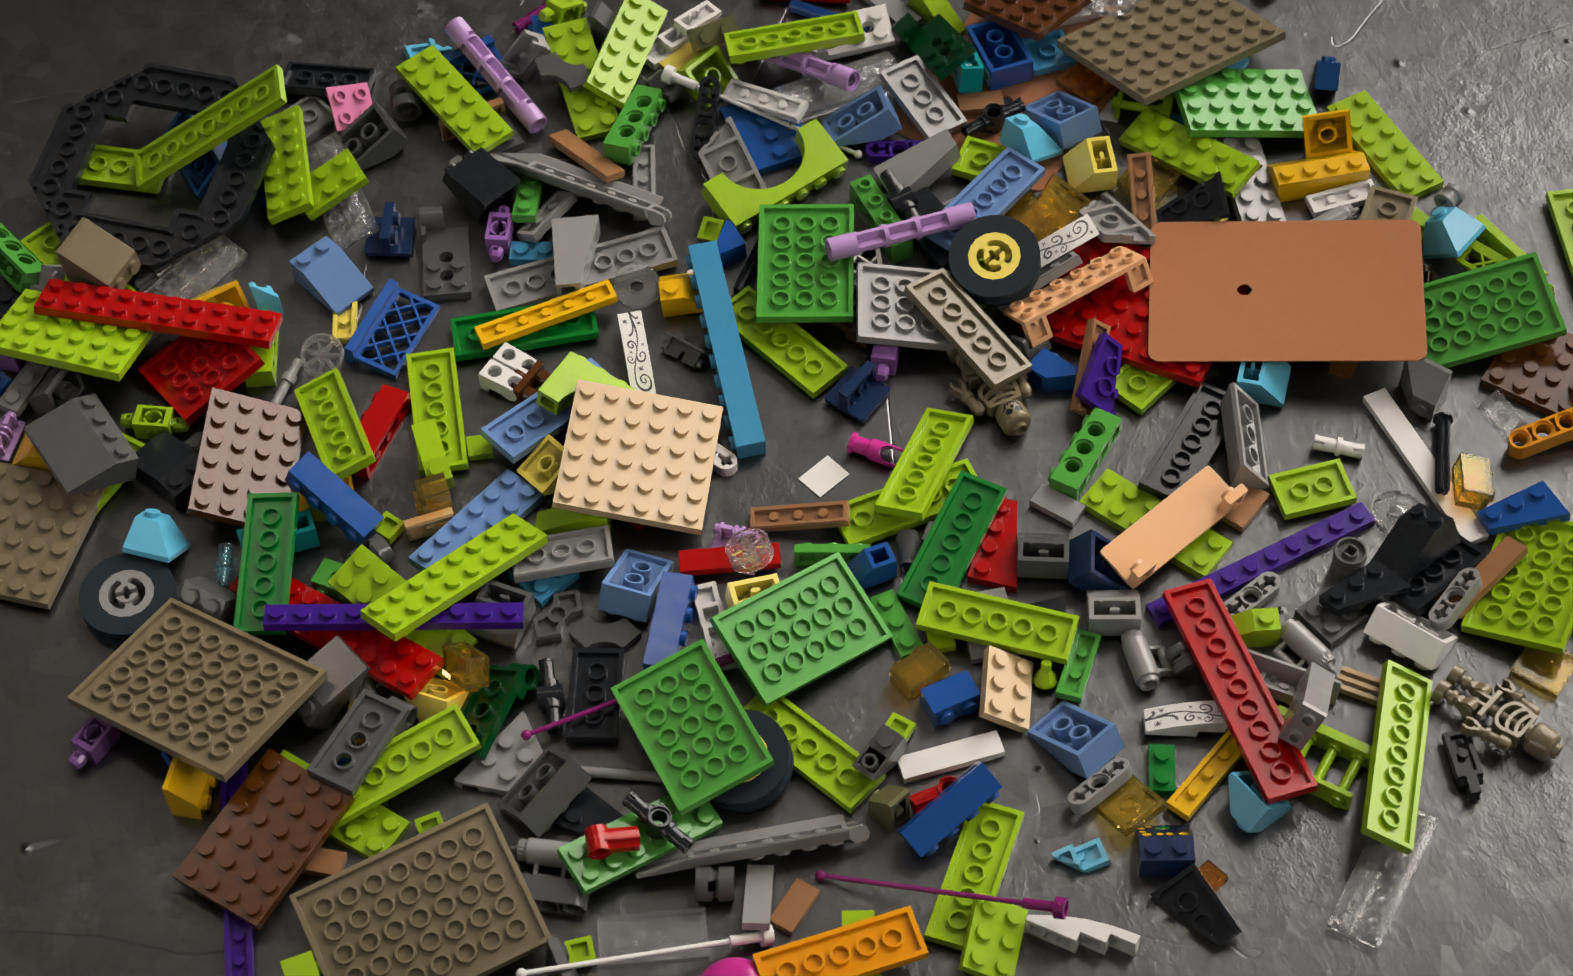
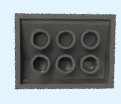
M95 393L72 398L24 427V432L66 496L135 480L139 457Z

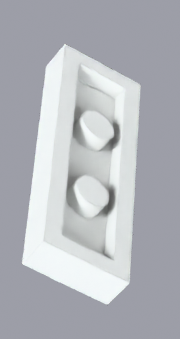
M1367 179L1310 194L1305 197V203L1313 218L1340 205L1350 204L1354 208L1365 205L1371 186L1374 183L1372 179Z

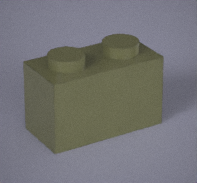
M734 15L725 16L686 30L693 52L725 42L724 33L739 31Z

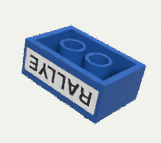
M989 20L966 26L965 39L971 45H974L984 66L983 79L990 91L1032 80L1034 61L1017 32Z

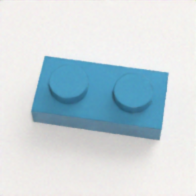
M511 241L510 265H524L554 256L553 242Z

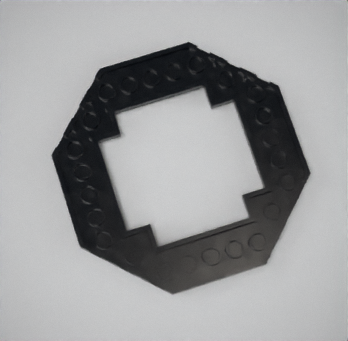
M149 63L142 67V71L132 76L128 74L114 81L113 86L103 91L100 88L84 96L85 100L75 105L70 103L64 106L29 179V183L60 241L63 243L82 217L134 249L140 260L141 269L155 271L244 225L275 151L274 144L259 120L227 140V146L198 212L176 208L168 227L88 213L94 196L91 192L75 190L107 120L128 123L136 105L196 115L239 88L234 77Z

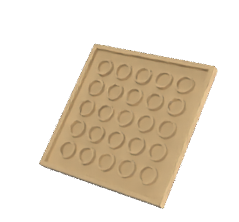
M578 379L552 508L701 535L723 407Z

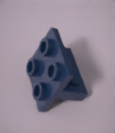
M385 202L383 217H370L364 249L365 255L410 257L417 223L416 218L401 217L400 212L396 210L395 202Z
M867 360L862 367L857 369L851 367L824 399L826 403L864 423L889 395L891 388L875 379V364Z

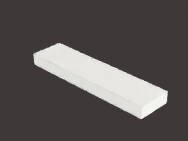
M731 78L722 94L771 116L798 124L809 107V103L806 100Z
M997 730L902 755L897 765L905 784L971 766L977 761L986 762L1004 757L1005 750Z

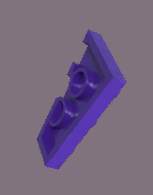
M1106 332L1098 335L1075 396L1092 409L1097 407L1116 415V411L1113 408L1114 399L1118 398V389H1115L1116 376L1120 374L1122 345Z

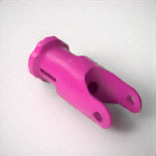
M853 432L847 447L848 453L852 454L855 452L864 455L868 460L895 468L896 465L884 461L882 454L887 449H894L900 452L904 450L875 438L870 440L861 437L857 432Z

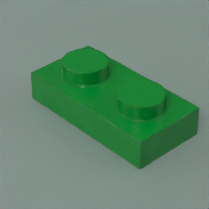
M1149 744L1148 795L1172 796L1176 791L1175 745Z

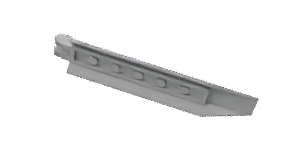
M536 153L490 154L508 170L573 192L577 197L590 198L596 204L612 206L616 211L632 213L638 219H648L650 224L654 226H663L664 223L669 222L672 218V212L660 206L664 197L617 180L606 184L588 170L552 157Z
M842 813L696 840L687 853L683 854L678 849L636 870L637 878H643L747 858L755 861L763 859L765 855L774 853L777 856L787 855L791 853V850L796 849L811 851L818 848V845L838 846L843 844L845 840L860 843L861 841H867L871 832L868 830L865 821L845 822Z

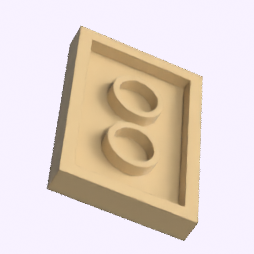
M990 645L984 649L979 717L1023 734L1029 730L1033 662Z

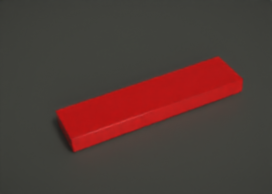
M779 542L678 550L680 574L704 575L781 568Z

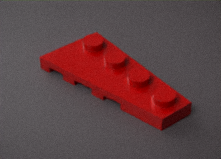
M1004 498L972 560L967 582L992 588L1005 587L1006 591L1017 592L1018 501Z

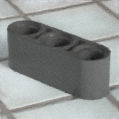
M522 874L539 911L581 916L586 913L590 894L584 896L574 880Z

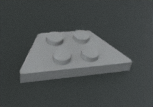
M731 116L728 117L723 127L718 132L716 131L711 136L710 141L698 152V156L709 178L712 179L723 173L729 180L740 186L750 189H766L767 187Z
M1107 192L1101 194L1099 201L1093 200L1089 203V206L1082 208L1078 213V219L1088 213L1099 232V235L1096 237L1103 243L1155 244L1156 235Z
M523 711L496 737L485 760H473L454 779L457 787L463 788V785L477 787L478 791L495 792L498 795L504 796L537 760L543 751L536 736H531L529 740L521 738L522 731L533 730Z

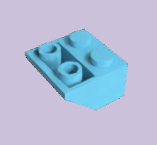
M1241 362L1236 384L1257 403L1283 408L1291 366L1287 362Z

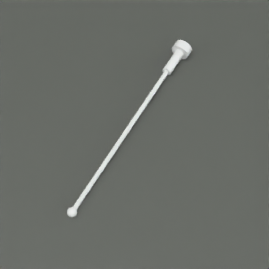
M665 66L661 75V82L668 85L675 82L694 91L699 90V82L676 73L677 68L673 66ZM707 89L708 94L711 95L712 90ZM722 94L720 95V99L795 131L800 128ZM845 146L839 147L841 150L854 155L856 159H860L863 156L861 150L855 151Z
M770 924V930L730 935L728 939L530 970L519 968L516 971V976L535 975L726 944L732 947L759 942L761 947L774 945L775 934Z

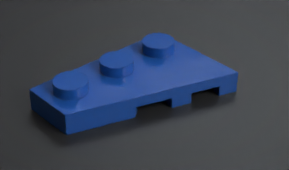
M1542 480L1477 511L1476 517L1488 534L1494 535L1520 530L1524 525L1537 523V526L1546 525L1547 521L1561 519V522L1570 520V513Z

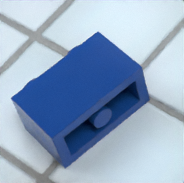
M965 670L920 689V704L935 727L940 724H948L954 718L961 715L974 713L980 708L981 693L969 672Z

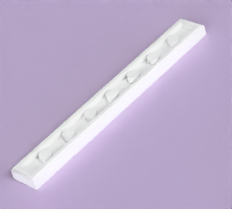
M1383 388L1363 396V403L1439 512L1454 518L1458 534L1473 544L1487 540L1489 534L1451 481L1450 490L1447 495L1435 492V458L1388 391Z

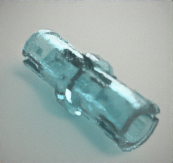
M222 543L218 545V557L214 565L216 583L224 588L230 587L231 575L235 569L232 563L234 546L230 543H224V550Z

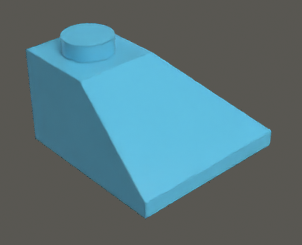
M1020 113L1005 118L999 142L1004 146H1009L1036 163L1063 154V149L1038 124L1030 120L1027 115Z
M1456 206L1438 207L1425 222L1422 256L1424 259L1459 257L1486 227L1483 223Z
M149 508L135 516L123 544L122 552L169 563L188 550L190 543L170 515L160 513L158 509Z
M1250 771L1231 772L1229 774L1230 814L1237 821V826L1244 832H1262L1292 808L1286 800L1267 805Z

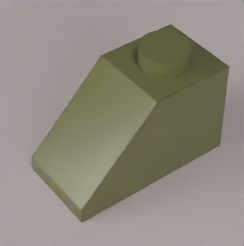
M888 784L881 790L874 791L868 799V814L892 834L910 818V791L905 787Z

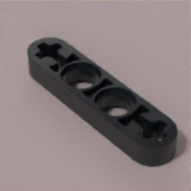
M714 76L704 77L699 87L690 147L691 156L698 163H702L697 152L700 150V141H703L704 145L707 144V141H710L716 129L721 85ZM710 83H713L715 87L711 91L712 98L708 97L707 91ZM711 104L714 109L711 113L705 114L701 111L702 106ZM702 125H708L711 130L708 134L701 135L698 133V128Z

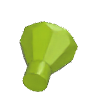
M1043 660L1041 662V669L1034 675L1032 680L1034 685L1040 689H1052L1058 684L1057 676L1051 669L1052 662L1050 660Z

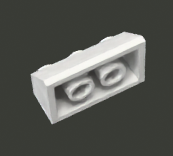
M1393 600L1376 606L1363 631L1369 635V639L1372 642L1391 647L1392 653L1402 658L1408 657L1414 660V665L1425 671L1438 668L1459 638L1446 630L1439 631L1434 629L1430 621L1421 616H1415Z

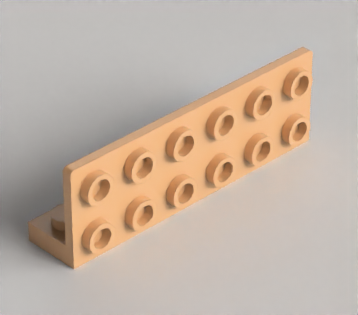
M1118 246L1111 249L1110 253L1103 257L1092 259L1090 264L1072 270L1064 278L1053 280L1049 286L1031 292L1027 298L1011 303L1003 312L1005 316L1022 325L1028 345L1034 348L1053 337L1046 317L1052 312L1123 274L1129 291L1133 293L1154 281L1145 256L1123 246Z
M1206 466L1102 548L1099 554L1134 590L1241 504L1248 489L1242 483L1236 488L1229 487L1210 466Z

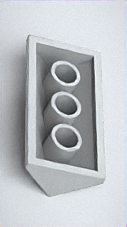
M1235 382L1230 383L1220 403L1230 485L1237 487L1242 483L1245 487L1267 488L1269 487L1259 405Z

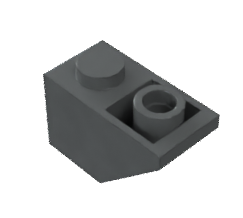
M598 0L594 8L590 9L588 13V22L591 24L590 31L595 46L600 49L616 14L602 1Z
M883 723L852 764V767L872 781L877 780L896 765L909 747L905 737Z

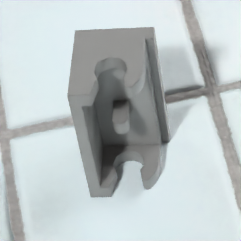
M524 29L500 60V63L503 67L511 69L508 73L512 77L527 82L537 69L534 58L548 54L551 49L544 35Z

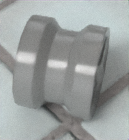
M1452 183L1447 184L1443 191L1434 197L1437 207H1455L1460 205L1465 199L1463 191Z

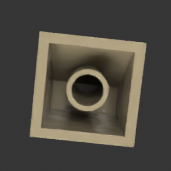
M82 217L56 251L64 272L71 282H83L90 285L125 289L126 284L139 271L141 266L134 249Z

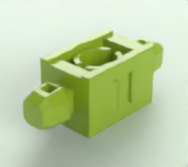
M546 0L545 9L540 10L538 18L545 23L550 22L554 25L581 19L582 13L587 9V3L583 0Z
M137 404L135 414L125 413L120 418L121 426L134 429L136 438L153 439L163 430L173 436L174 431L176 433H184L189 430L190 426L183 418L176 417L173 407Z

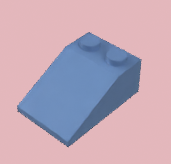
M880 85L821 120L824 129L838 147L883 140L902 129L894 105Z
M1060 90L1026 105V111H1024L1030 120L1038 124L1063 149L1073 148L1075 144L1086 138H1093L1094 135L1102 132L1097 106Z
M327 236L289 261L294 280L338 316L352 307L354 301L358 303L374 291V287L344 251Z
M626 548L615 563V566H613L601 583L598 609L607 611L612 615L629 617L634 621L647 622L655 610L663 571L671 572L674 561Z
M1065 700L1060 702L1027 731V734L1068 770L1086 779L1125 748L1115 723Z

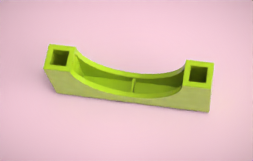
M815 118L797 129L795 142L801 152L802 164L798 171L786 182L766 189H750L735 184L721 173L703 184L701 195L719 219L731 220L737 231L744 234L754 224L759 222V205L790 204L795 200L800 201L804 199L810 191L814 189L819 190L832 178L838 179L846 172L848 159Z
M570 351L538 389L536 404L557 416L562 410L573 405L578 379L632 390L635 389L630 387L625 381L610 375L605 369L590 363L585 357Z

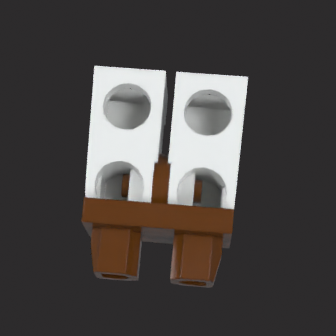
M506 342L495 353L493 360L490 359L478 373L480 388L488 392L491 389L506 399L514 401L516 405L538 392L536 388L538 386L541 387L551 375L545 370L543 362L534 359Z

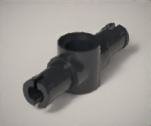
M1017 98L1006 105L988 104L984 108V113L977 116L976 120L961 126V132L965 138L967 136L973 137L982 132L999 133L1002 131L1005 118L1026 111V105L1021 98Z
M891 169L883 171L880 174V178L888 190L887 199L897 215L900 214L906 220L912 216L919 217L916 206L918 202L912 189L909 186L905 187L903 184H900Z
M551 658L539 660L541 681L538 684L539 686L536 687L539 710H542L543 714H545L546 725L560 720L561 711L563 710L562 706H565L562 683H559V680L556 679L554 662ZM559 725L547 731L549 735H558L563 732L562 725Z
M631 791L629 796L625 797L622 805L639 817V821L645 825V831L649 837L657 840L662 839L663 841L668 840L683 854L691 849L695 840L677 827L678 824L672 820L671 811L667 807L649 805L635 794L634 791ZM654 821H661L663 824H656Z

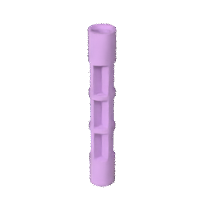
M462 17L452 19L445 27L447 35L494 91L503 99L524 127L531 134L540 131L547 123L546 116L533 103Z
M800 52L789 56H776L766 59V61L777 64L781 68H789L800 72L803 76L820 79L831 86L848 92L855 91L861 80L858 70L838 63L824 61L812 54L807 55Z
M967 202L943 208L942 211L919 217L912 216L910 219L888 225L881 224L876 228L826 238L825 249L829 260L833 262L880 247L887 248L892 244L912 239H922L923 236L961 229L967 223L975 220L976 214L972 203Z

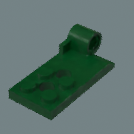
M908 12L891 26L905 45L915 55L920 57L923 63L940 81L945 79L976 52L972 45L940 14H937L926 25L921 27Z
M511 663L508 666L483 664L461 708L462 714L482 748L463 759H486L515 698L523 701L527 690H534L538 686L540 671L536 665Z

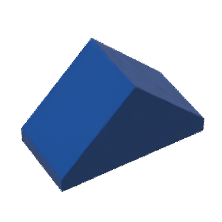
M726 220L717 240L723 268L747 258L745 241L732 221Z

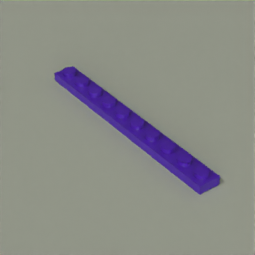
M1359 502L1194 582L1211 578L1222 599L1241 590L1264 572H1279L1335 545L1341 538L1351 537L1374 526L1375 519L1364 504ZM1162 597L1146 604V612L1159 629L1174 622Z
M524 602L455 603L414 630L523 629ZM369 604L265 605L264 631L377 630L361 619L360 610Z
M248 760L226 783L220 780L221 811L248 777ZM224 910L225 976H255L253 926Z

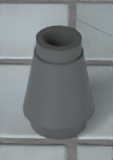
M902 529L898 531L895 542L900 567L908 569L917 555L920 537L915 530Z

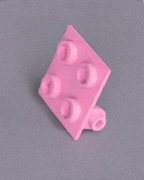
M367 83L325 88L335 130L339 134L373 104Z

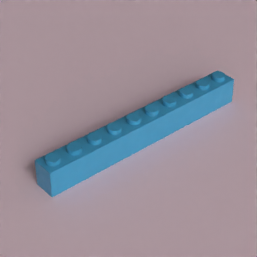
M714 240L689 245V255L685 256L688 270L692 269L693 275H690L692 289H697L698 292L697 295H694L697 309L701 308L703 313L699 315L701 328L707 329L704 340L706 348H711L712 354L709 355L711 369L716 368L717 374L713 376L716 389L721 388L722 395H718L720 406L726 409L727 415L723 416L726 430H731L732 436H728L731 451H736L737 459L766 454L765 437L717 242Z

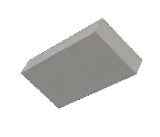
M1045 484L1041 485L1030 500V506L1072 528L1086 511V505Z

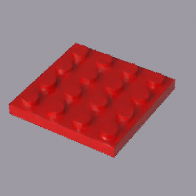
M179 336L138 370L166 402L173 407L179 416L190 425L206 412L212 387L231 392L265 365V363L246 345Z

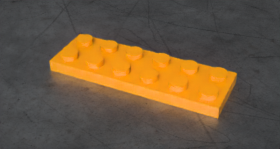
M911 906L753 954V960L760 976H871L929 958V952Z

